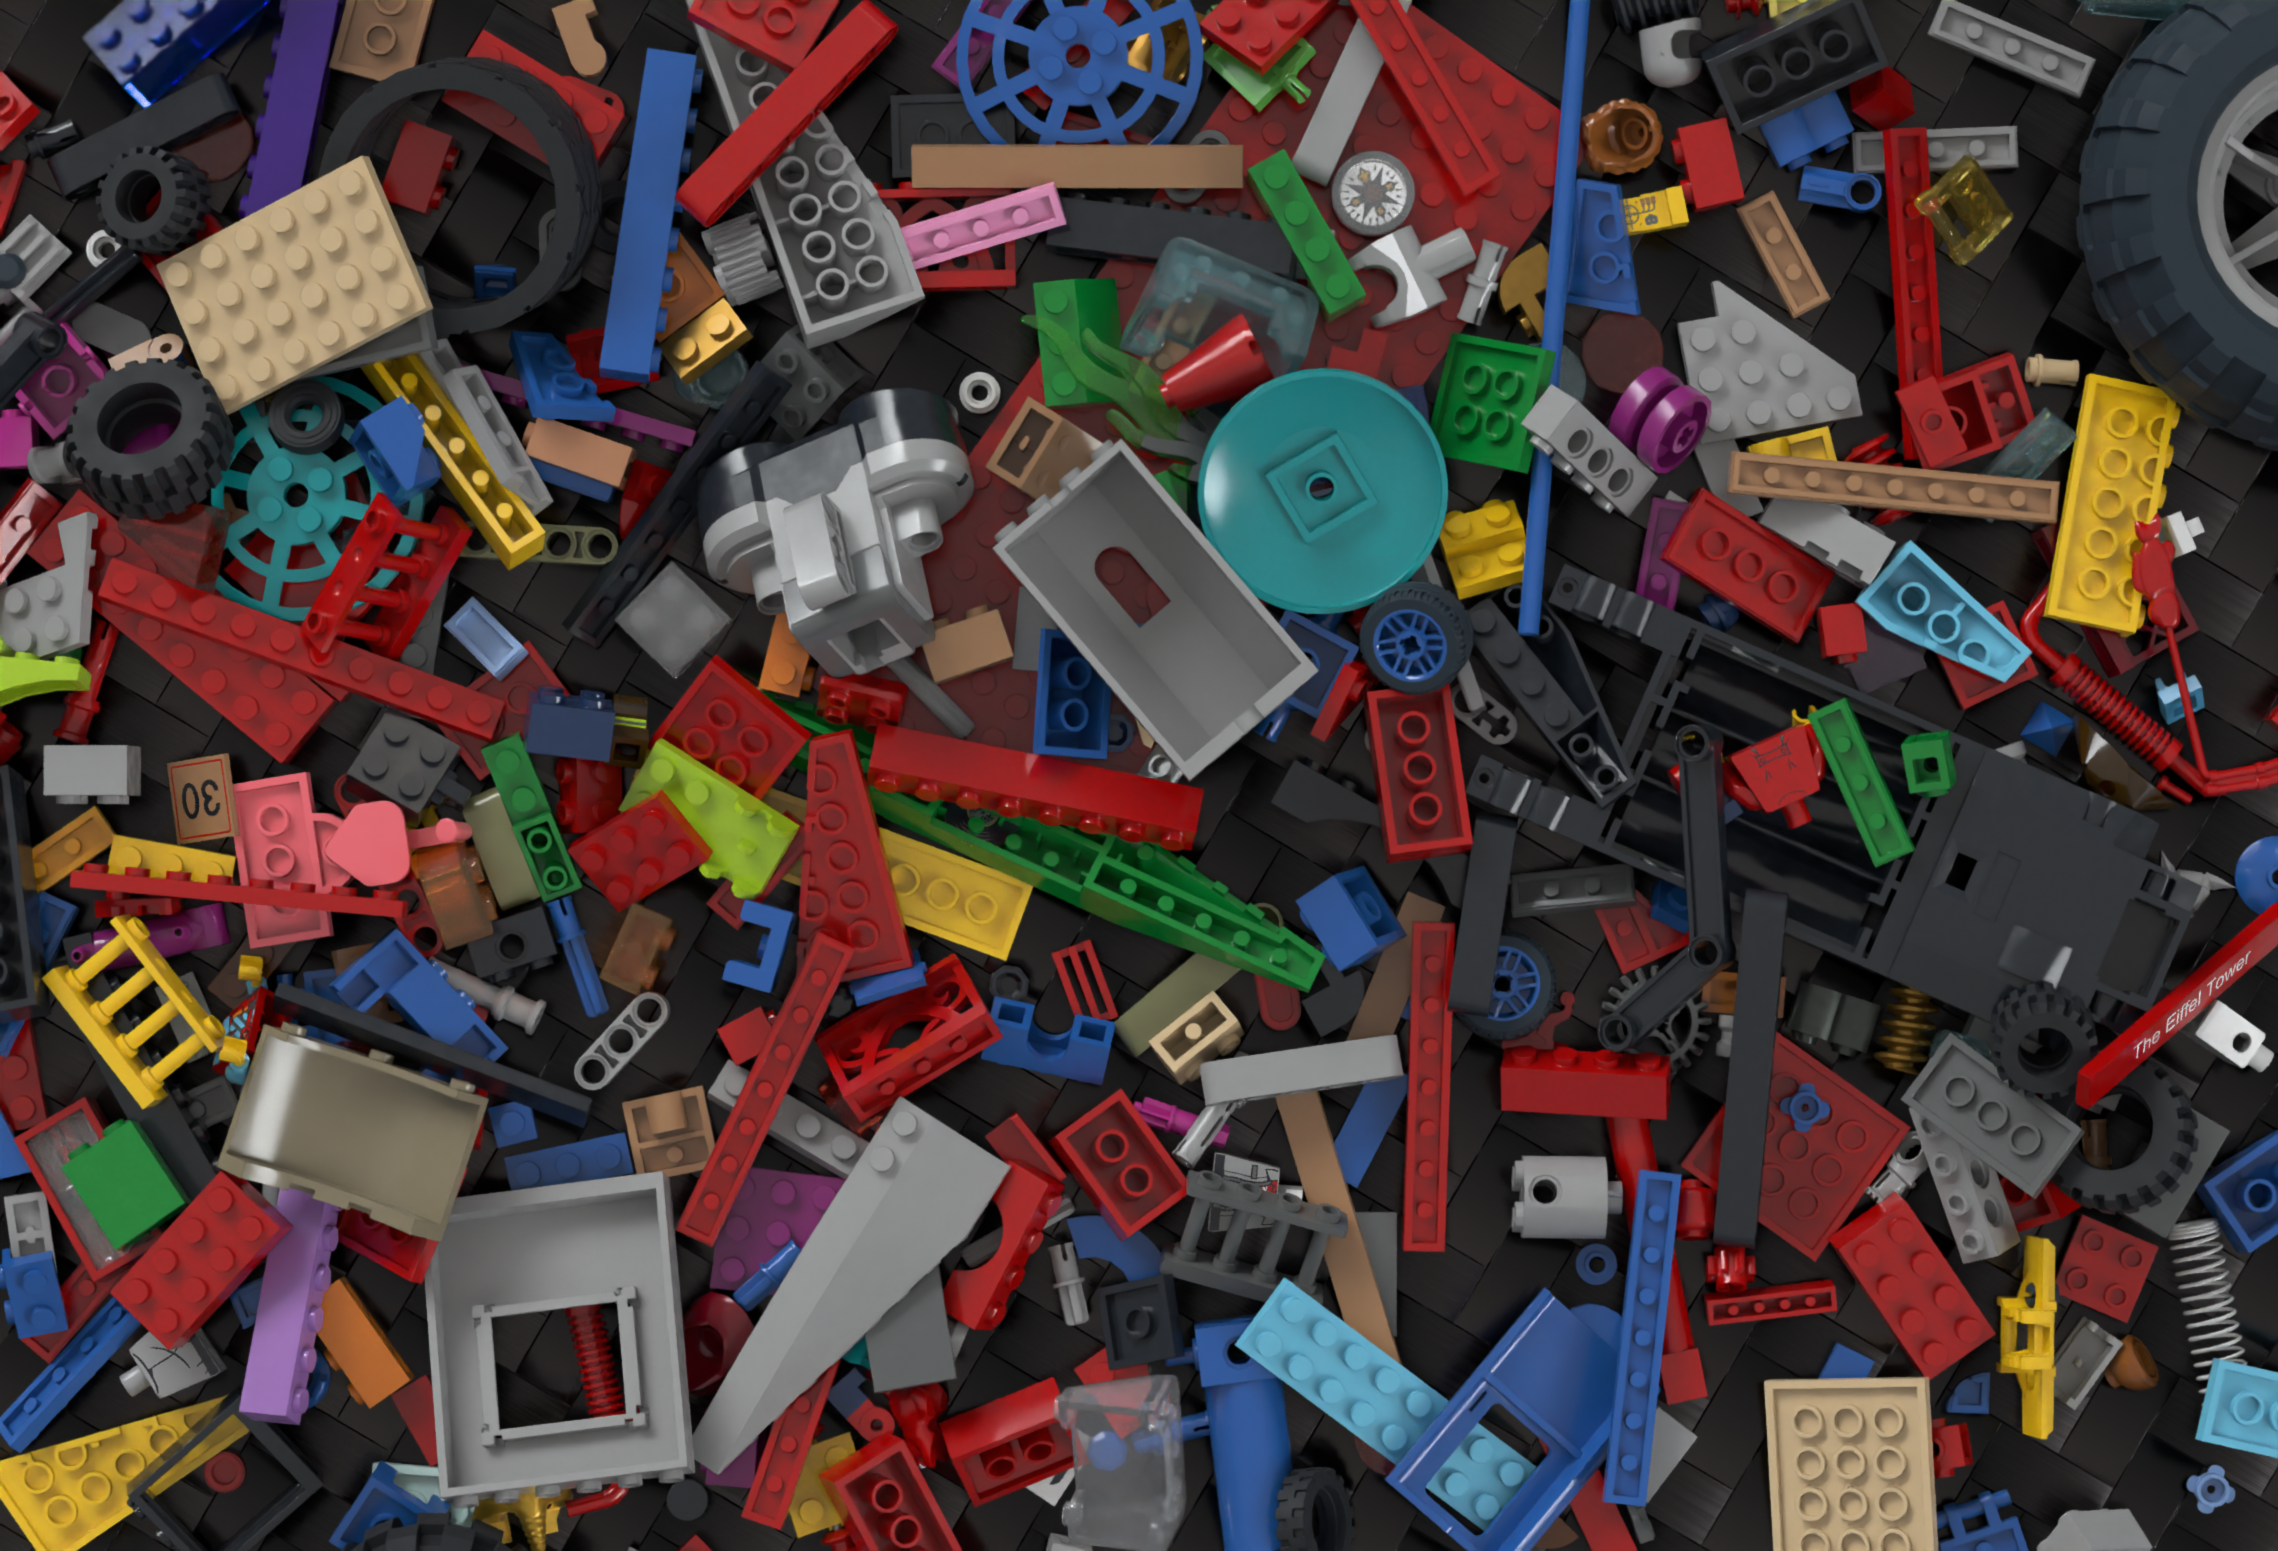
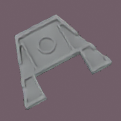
M85 512L58 523L65 565L7 586L5 579L0 585V635L3 637V641L15 650V653L26 652L35 654L40 657V660L45 661L90 644L93 591L88 590L89 568L95 566L96 550L91 549L92 529L98 528L97 513Z

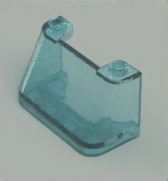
M1177 237L1169 241L1163 250L1123 331L1119 348L1138 356L1151 357L1160 351L1166 338L1194 350L1234 316L1236 317L1243 313L1274 377L1277 378L1297 372L1306 359L1319 310V302L1316 295L1301 284L1192 239Z

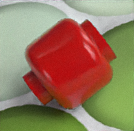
M1681 1180L1675 1231L1677 1240L1704 1241L1710 1239L1709 1233L1714 1232L1717 1192L1713 1189L1705 1188L1704 1182L1701 1180Z

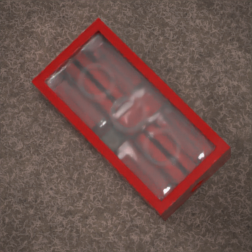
M83 1097L15 1137L13 1140L93 1282L106 1283L133 1267L168 1229V1226L165 1223L127 1250L117 1251L86 1207L61 1167L70 1161L67 1155L74 1149L87 1142L93 1146L103 1139L102 1131L110 1123L96 1099Z

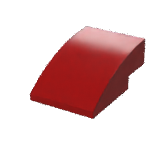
M2009 352L1936 380L1966 443L1967 451L1930 468L1905 417L1921 468L1939 471L2001 449L2005 444L2039 433L2014 354Z
M260 530L246 545L245 549L252 556L270 565L275 540ZM315 544L292 546L287 569H309L321 566L326 562ZM235 557L224 570L252 597L262 602L267 577L251 570ZM329 577L312 582H284L279 606L288 608L312 607ZM365 603L351 610L346 619L359 622L374 604ZM287 621L298 626L303 624V622ZM336 635L334 639L341 641L345 636Z

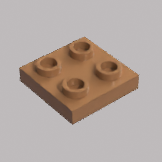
M704 1085L622 1102L637 1174L663 1171L668 1177L704 1169L716 1144Z

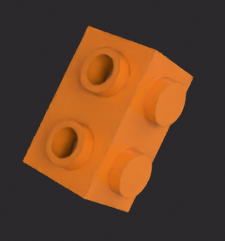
M786 612L776 615L758 688L801 699L803 690L808 692L811 690L816 668L810 667L812 656L792 635Z

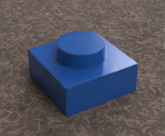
M1659 880L1652 888L1650 917L1685 934L1689 930L1687 891Z
M514 1101L488 1108L498 1148L539 1138L532 1108Z

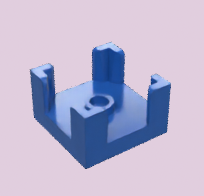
M745 899L740 918L743 921L771 928L769 935L763 934L756 958L762 959L761 965L738 959L729 960L726 963L722 980L767 993L775 992L798 912Z
M381 1460L351 1508L347 1510L337 1525L329 1542L342 1550L346 1544L353 1542L360 1544L363 1542L365 1530L392 1518L399 1517L403 1526L414 1525L417 1523L418 1513H447L451 1504L442 1501L435 1494L431 1496L428 1504L424 1503L393 1483L398 1471Z

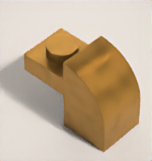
M1542 243L1515 258L1506 268L1498 286V303L1502 314L1505 315L1518 307L1521 314L1516 316L1520 327L1528 338L1534 335L1538 342L1542 341L1544 310L1535 296L1546 290L1549 254Z

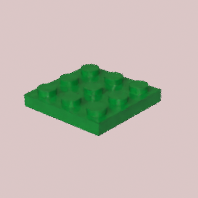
M1452 332L1430 423L1443 457L1528 474L1534 446L1529 440L1533 435L1521 423L1548 389L1556 352L1538 347Z

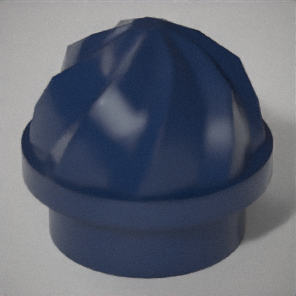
M1716 595L1704 597L1705 602L1697 606V611L1704 624L1719 631L1723 630L1725 633L1729 631L1730 627L1739 618V610Z

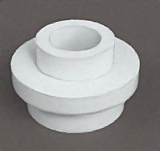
M104 230L94 233L86 246L87 257L95 267L107 259L101 254L103 245L112 243L115 251L122 246L115 242V238L109 237Z
M972 373L961 383L959 389L960 400L963 406L973 413H987L994 409L999 402V384L994 377L987 373ZM976 386H984L988 390L986 399L982 401L975 400L972 397L973 389Z

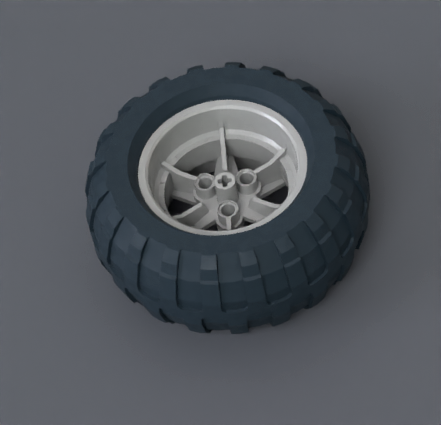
M2190 0L2160 23L2133 52L2123 68L2116 74L2103 96V103L2095 118L2090 137L2085 142L2080 161L2079 174L2082 176L2079 192L2080 211L2079 216L2076 217L2079 249L2084 251L2087 270L2093 284L2094 291L2091 294L2095 306L2103 321H2107L2111 325L2119 342L2130 356L2129 362L2149 384L2154 383L2172 400L2184 407V412L2197 422L2212 429L2218 428L2236 437L2252 441L2256 446L2278 451V297L2263 288L2247 271L2278 258V158L2247 148L2241 144L2258 123L2268 115L2278 111V0ZM2227 174L2275 208L2232 243L2226 229L2223 205Z

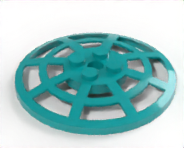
M326 376L308 379L322 382L334 390L335 393L338 392L349 396L367 407L372 413L384 407L376 398L349 383ZM252 402L239 409L247 427L235 437V448L230 453L233 457L231 463L241 448L253 437L264 458L257 464L251 475L229 470V468L227 471H221L223 477L221 482L215 489H211L212 512L218 534L199 546L193 533L189 505L185 506L186 511L178 514L180 527L193 561L205 578L225 597L235 603L284 621L304 622L312 607L288 608L279 606L283 583L312 582L329 577L342 555L331 539L330 534L336 530L344 516L362 520L377 492L383 493V491L367 469L371 491L370 505L348 500V487L345 476L365 466L357 452L355 451L334 462L322 452L312 455H301L293 453L284 447L279 448L268 429L270 428L269 415L262 417L255 403ZM315 404L312 410L296 409L292 414L291 422H308L305 431H310L320 424L322 410ZM344 423L341 436L349 442L354 429ZM297 484L304 485L308 490L306 503L300 507H291L287 501L289 489ZM225 486L247 491L249 514L231 525L227 521L224 508ZM425 491L410 500L408 516L403 515L404 518L423 521ZM257 528L275 540L270 565L252 556L238 540ZM402 535L399 545L393 554L410 557L418 538ZM315 544L326 562L321 566L309 569H287L292 546ZM228 548L245 566L267 577L262 602L250 598L232 587L213 569L208 561ZM382 568L365 586L385 589L400 572ZM355 601L351 610L364 605L365 602Z

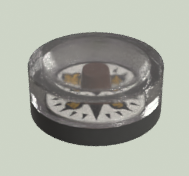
M1366 151L1349 158L1339 168L1331 190L1332 206L1339 221L1350 231L1367 237L1386 235L1401 226L1412 209L1415 197L1413 178L1407 167L1398 158L1381 151Z

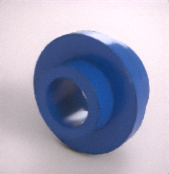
M1599 1243L1589 1244L1578 1253L1575 1264L1576 1270L1585 1282L1592 1285H1601L1608 1282L1614 1276L1617 1269V1259L1609 1247ZM1593 1257H1601L1604 1260V1267L1599 1272H1593L1589 1268V1262Z

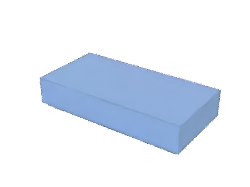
M473 596L444 624L500 682L529 654Z

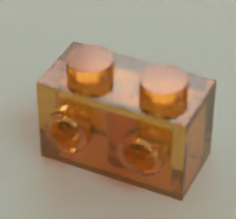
M633 902L600 973L599 979L634 995H639L643 988L650 991L660 970L659 967L654 966L660 950L668 952L677 933V930L671 928L674 919L638 902Z

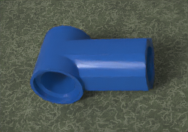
M1804 165L1798 201L1847 209L1857 214H1865L1872 211L1880 200V183L1870 174H1854ZM1865 183L1872 188L1873 199L1869 203L1859 204L1852 199L1851 188L1855 184Z

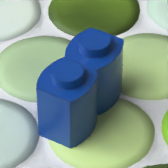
M1835 91L1757 126L1777 169L1787 165L1790 172L1811 162L1812 159L1809 154L1822 147L1825 148L1826 153H1830L1848 144L1849 141L1846 135L1854 131Z

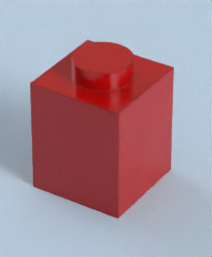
M1856 603L1816 609L1822 659L1833 658V665L1858 662L1857 654H1863L1868 651L1862 608Z
M760 1006L717 1029L736 1066L759 1054L777 1017L774 1010L766 1012L764 1006Z

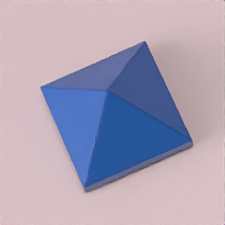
M501 264L475 265V299L502 296L517 287L516 268Z
M2040 701L2020 737L2056 757L2074 727L2073 719Z

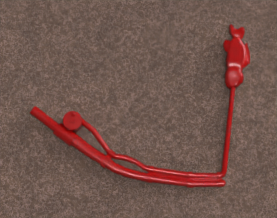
M2156 513L2149 524L2141 521L2135 522L2136 536L2143 544L2139 553L2133 552V587L2149 600L2147 612L2150 621L2161 629H2165L2198 772L2204 780H2207V783L2202 788L2203 793L2206 796H2217L2223 793L2254 789L2261 790L2278 784V758L2266 762H2257L2244 767L2220 771L2208 770L2173 631L2179 625L2181 617L2180 603L2177 595L2174 593L2175 581L2171 565L2175 555V547L2171 541L2161 543L2158 539L2161 531L2160 514Z

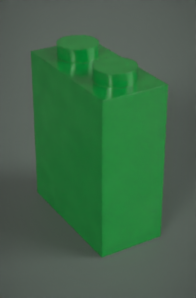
M120 1119L102 1131L104 1138L93 1146L87 1142L67 1155L70 1161L63 1165L61 1169L114 1249L125 1251L184 1211L192 1201L138 1121L129 1120L125 1122L124 1119Z

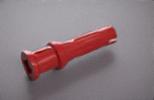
M95 620L90 644L82 666L92 674L89 691H73V693H68L64 697L63 702L66 704V708L59 728L53 730V736L80 745L89 744L90 740L87 738V733L94 714L99 713L101 708L99 707L100 702H97L96 699L120 631L113 624H109L106 636L103 639L107 623L102 620Z

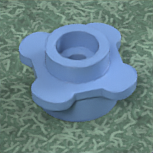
M2211 1465L2208 1471L2200 1476H2190L2186 1483L2187 1489L2193 1492L2198 1500V1510L2206 1514L2213 1512L2214 1507L2221 1506L2225 1502L2230 1503L2235 1498L2234 1488L2229 1486L2224 1478V1469L2218 1465ZM2208 1486H2214L2215 1490L2213 1493L2207 1491Z

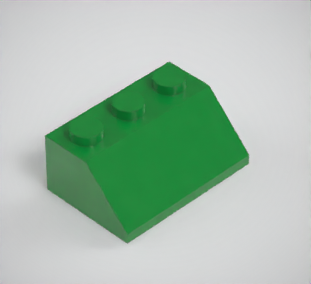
M1068 279L1033 283L1046 407L1050 410L1128 402L1116 279Z

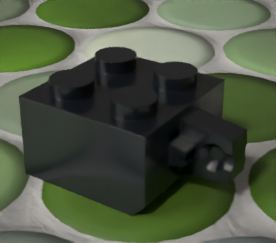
M390 706L348 770L346 777L347 791L369 803L390 801L397 804L404 813L406 824L414 827L420 825L431 805L439 808L444 803L462 812L471 798V791L455 782L458 775L453 772L460 761L461 746Z

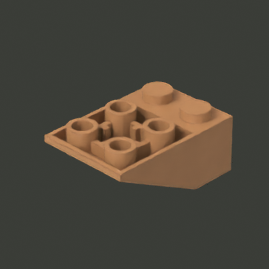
M1028 396L985 466V469L1035 501L1044 494L1049 499H1052L1061 491L1058 482L1075 467L1078 466L1081 471H1084L1091 465L1093 460L1090 455L1103 443Z

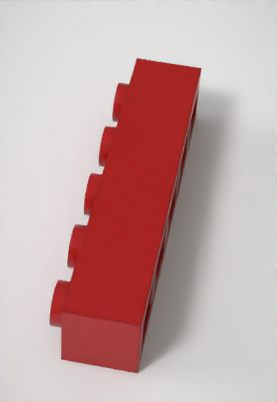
M1832 1279L1751 1288L1738 1294H1722L1719 1292L1704 1294L1706 1319L1709 1326L1837 1311L1836 1289Z

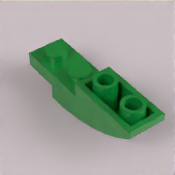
M520 732L481 746V752L512 822V829L543 902L545 903L582 888L572 856L567 851L568 845L565 837L562 834L561 827L537 768L533 765L529 753L525 751Z

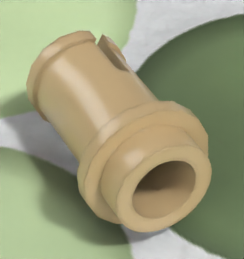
M2036 354L2035 357H2028L2026 360L2025 381L2032 382L2035 387L2040 386L2041 383L2075 387L2076 382H2078V360L2043 358L2042 354Z

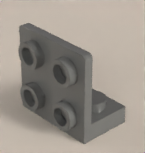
M798 324L788 330L760 361L792 384V387L770 416L795 441L803 439L841 396L854 388L865 376L833 342L807 349Z

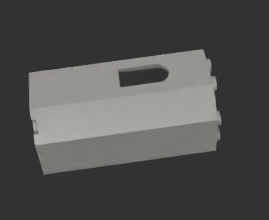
M1109 439L1090 455L1093 463L1084 471H1081L1077 466L1058 482L1061 489L1058 494L1052 499H1049L1046 494L1042 495L1026 509L1029 517L1019 526L1012 521L994 536L998 544L992 549L1190 782L1207 765L1214 762L1286 701L1301 685L1303 686L1316 675L1319 670L1126 443L1120 439L1117 443L1113 444ZM1120 547L1127 550L1171 601L1140 628L1103 586L1095 574L1096 559L1105 549Z

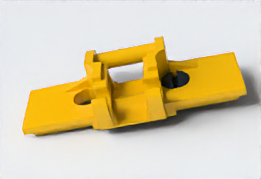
M2025 1235L2023 1280L2017 1296H1997V1305L2001 1306L2000 1362H1996V1371L2016 1374L2022 1390V1434L2038 1439H2047V1436L2053 1431L2054 1377H2056V1366H2054V1323L2060 1297L2059 1287L2055 1282V1246L2047 1238ZM2017 1322L2028 1324L2027 1348L2017 1351Z

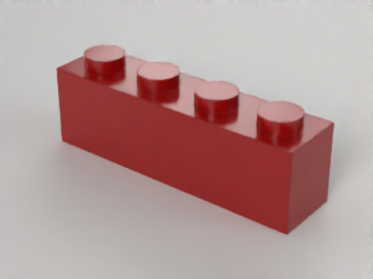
M1529 1045L1505 1048L1501 1064V1111L1667 1120L1671 1101V1056H1660L1653 1052L1625 1054L1611 1050H1600L1597 1052L1576 1051L1568 1047L1556 1050L1536 1049Z

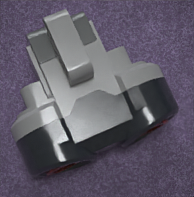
M888 387L865 393L854 399L842 410L836 425L791 444L774 441L746 444L722 455L707 468L702 481L697 482L695 499L708 572L713 580L726 588L742 593L755 594L757 608L763 614L777 615L786 612L792 635L832 678L841 679L851 674L864 675L915 653V648L935 640L936 636L932 621L934 615L921 556L939 548L943 543L941 525L954 517L967 505L973 495L974 481L959 414L948 400L930 391L912 387Z

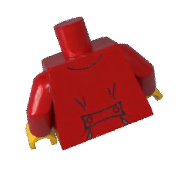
M1809 705V714L1817 711L1815 706ZM1793 709L1792 727L1726 756L1727 763H1725L1721 753L1723 791L1727 796L1735 799L1736 802L1750 811L1760 810L1761 813L1768 814L1781 809L1790 830L1812 820L1803 798L1820 790L1819 782L1825 777L1827 759L1809 719L1799 718L1796 710Z

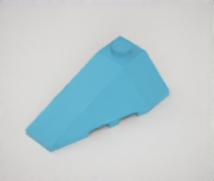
M1911 540L1901 543L1883 563L1871 585L1864 587L1854 601L1884 630L2002 683H2005L2032 653L2028 647Z

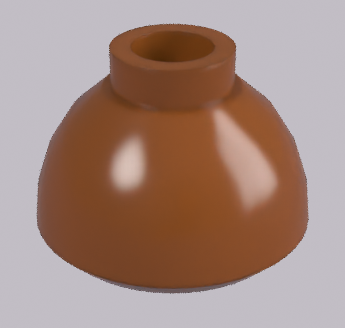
M2127 1335L2120 1341L2123 1345L2104 1369V1374L2109 1384L2113 1388L2123 1386L2130 1390L2138 1391L2157 1386L2159 1379L2157 1366L2147 1347L2135 1336Z

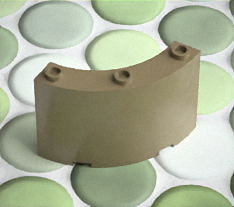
M283 1021L281 1028L264 1024L217 1167L242 1179L287 1191L289 1188L311 1194L313 1199L346 1210L353 1208L370 1214L371 1219L409 1235L441 1242L489 1099L473 1093L476 1085L456 1078H452L451 1082L448 1083L394 1064L395 1056L371 1048L369 1055L306 1036V1028Z

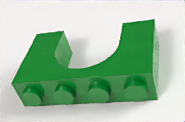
M1285 149L1249 168L1246 182L1265 215L1272 216L1291 247L1307 279V290L1326 323L1328 324L1362 305L1366 293Z

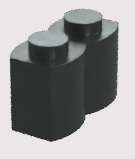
M1800 980L1785 1027L1794 1030L1793 1039L1816 1045L1817 1039L1820 1038L1833 1042L1831 1051L1855 1058L1857 1050L1867 1053L1881 1005Z

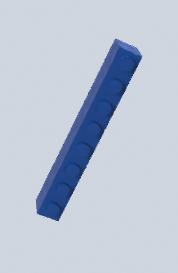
M647 48L599 365L600 377L649 384L651 372L659 373L662 348L655 347L656 333H665L668 308L661 307L662 293L671 292L674 268L667 267L668 253L677 252L680 228L673 227L674 213L683 212V207L674 198L680 189V173H689L692 149L684 148L686 133H695L698 109L690 108L692 93H701L704 69L696 68L697 55Z

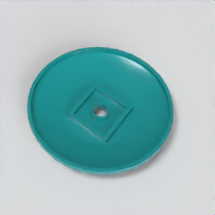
M1328 368L1307 369L1274 378L1245 395L1223 417L1214 430L1201 461L1197 489L1198 509L1206 539L1256 597L1289 611L1306 614H1334L1356 610L1376 602L1390 588L1408 581L1422 566L1431 553L1444 523L1448 501V478L1444 457L1431 427L1416 407L1402 394L1377 379L1357 372ZM1326 477L1332 481L1333 489L1327 496L1316 497L1309 491L1310 484L1316 478Z

